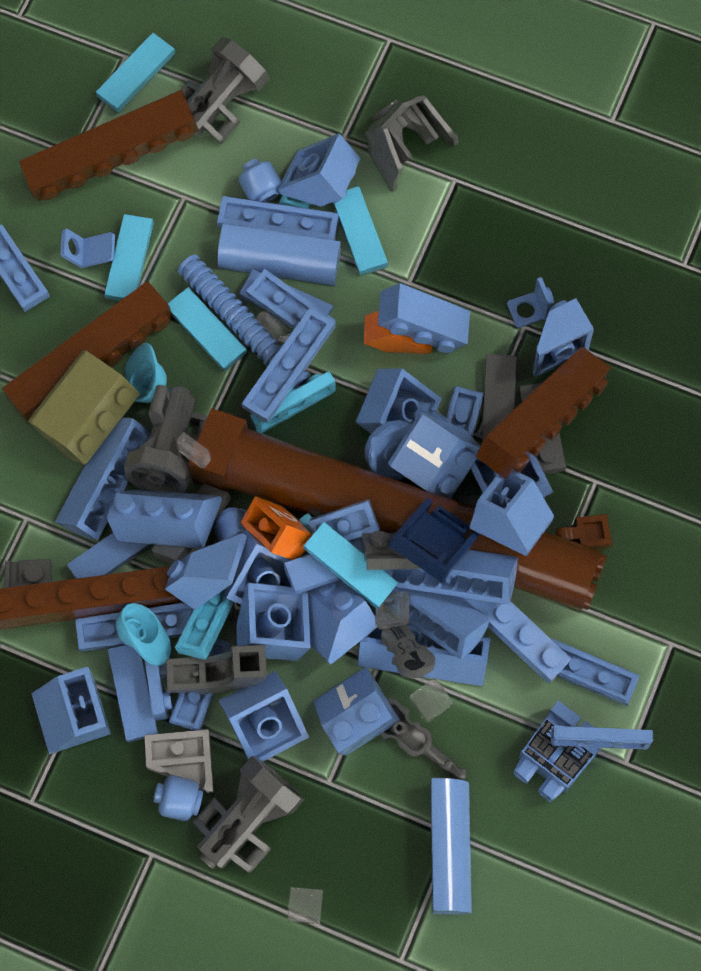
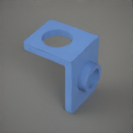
M63 229L61 257L80 268L110 262L114 259L115 234L109 232L83 239L69 229ZM70 239L76 247L75 255L69 250L68 243Z
M542 277L537 278L534 292L507 302L515 326L522 328L547 319L551 306L554 304V298L550 288L545 286ZM522 303H528L533 306L534 314L529 318H523L517 313V307Z

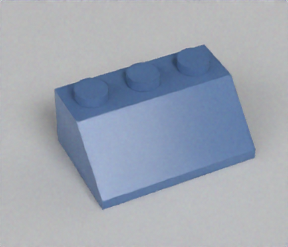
M133 489L116 493L106 518L117 541L202 549L205 547L222 498L221 496Z

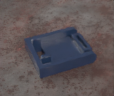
M427 498L395 533L388 546L442 583L475 544L480 533L474 531L467 540L463 537L470 526L440 505L435 508L431 515L428 514L427 511L430 509L433 501Z

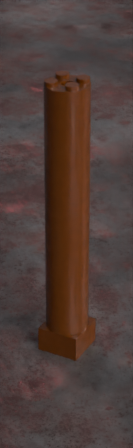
M213 408L209 412L188 463L193 483L203 486V484L228 493L230 489L305 515L309 513L313 518L369 499L380 527L379 531L386 533H396L427 498L433 501L430 509L427 511L428 514L431 515L435 508L440 505L469 526L475 510L473 506L250 430L245 419ZM469 528L463 538L467 540L474 530ZM548 532L542 534L527 556L480 534L475 544L470 548V550L518 557L514 588L580 611L582 609H589L597 584L591 581L598 582L607 555L601 554L602 551Z

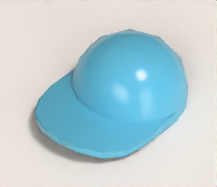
M146 342L136 348L125 367V379L140 393L135 400L138 403H151L156 386L163 385L166 387L167 375L162 365L157 363L152 345Z
M127 604L116 619L118 637L126 645L134 648L149 664L155 667L162 666L166 659H169L172 651L171 641L157 616L150 609L141 604Z

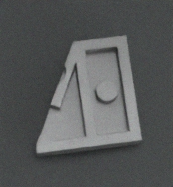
M209 729L144 735L146 767L148 770L166 777L175 775L192 779L197 782L199 790L214 793Z

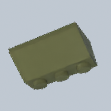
M82 350L27 422L67 459L86 465L140 393L120 373L88 351Z

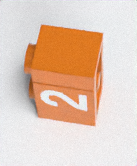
M256 496L240 522L271 553L291 560L303 556L305 552L303 546L313 535L283 506Z

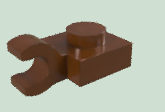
M607 514L577 517L574 521L575 527L558 528L554 534L594 549L608 548L612 545Z

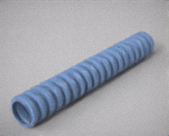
M195 254L187 257L180 264L178 274L184 276V280L190 283V287L196 289L198 295H202L203 301L208 302L210 308H214V312L220 315L222 321H227L226 325L232 328L235 334H239V339L245 340V345L251 347V351L254 354L258 353L257 358L264 360L263 364L268 367L282 347V345H279V340L273 339V334L267 332V328L264 325L260 326L261 321L254 319L255 315L249 312L246 306H242L241 300H236V295L230 293L228 287H224V282L218 280L216 274H212V270L206 267L205 262L200 261L198 255ZM305 371L293 388L296 390L305 385L311 374Z

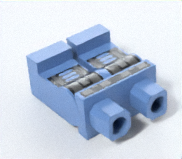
M559 700L521 751L518 758L520 760L513 773L514 776L526 784L536 772L546 780L537 792L550 803L561 792L565 794L602 749L565 746L564 748L563 746H553L550 744L551 731L554 726L577 727L581 720L579 715ZM584 721L580 727L593 726L589 724L587 721Z

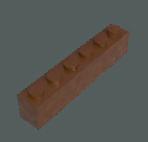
M179 90L22 159L19 163L29 189L37 200H51L57 197L59 192L68 188L81 187L85 184L86 180L95 176H106L120 165L133 164L143 155L158 153L164 150L168 144L175 141L188 140L194 133L200 130L183 92Z
M149 281L145 282L5 385L2 390L6 398L29 425L30 423L27 421L82 350L88 351L108 366L113 367L122 359V355L130 349H136L153 332H159L168 326L173 318L170 306Z
M581 347L485 437L475 457L504 479H507L514 471L520 473L529 462L531 454L536 457L546 445V440L553 441L559 434L563 423L568 426L576 417L578 409L583 411L594 397L593 394L599 396L609 382L605 378L611 367L587 349Z
M170 566L0 589V630L118 613L127 604L132 603L141 604L147 608L178 604L180 599L165 590L169 579L167 572Z

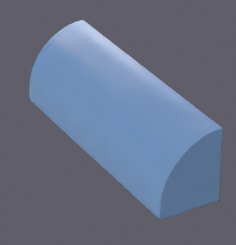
M222 224L218 247V268L251 273L253 269L261 273L266 269L279 278L335 286L341 256L340 241Z
M122 417L84 466L55 522L80 536L98 541L108 522L106 517L116 493L124 492L128 484L124 470L128 453L136 450L150 438L151 432L133 418Z
M469 550L442 583L422 569H387L384 571L398 582L395 587L509 604L516 579L518 557Z
M395 587L383 601L387 608L460 660L476 647L490 621L488 617L456 596Z
M377 620L380 626L360 641L358 666L399 673L397 667L392 664V658L395 655L392 652H388L387 647L381 642V633L385 627L380 620ZM407 625L411 633L415 635V641L420 645L427 646V649L435 657L434 669L421 677L483 686L490 645L489 637H482L476 647L460 660L414 626Z
M431 778L433 914H472L469 782L460 779Z

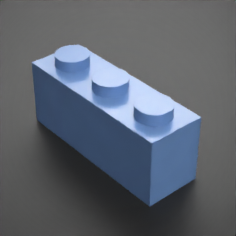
M401 283L381 291L378 326L389 329L392 334L413 338L416 343L437 347V350L443 353H451L457 348L468 345L469 310Z

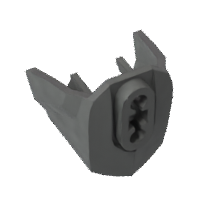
M424 95L399 102L398 99L394 100L371 117L374 122L364 133L368 142L369 155L391 192L397 189V181L403 169L401 164L413 157L403 144L402 129L404 127L417 131L426 145L439 137L437 133L452 146L458 144V135L452 131Z

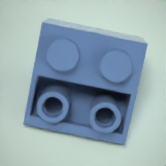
M514 471L507 479L498 474L476 503L470 529L527 556L553 521L554 515L534 480Z
M88 666L57 676L31 693L49 754L111 734L94 676Z

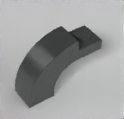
M265 645L232 646L230 651L220 655L208 656L206 660L199 658L166 659L167 693L199 692V694H213L256 685L267 677Z

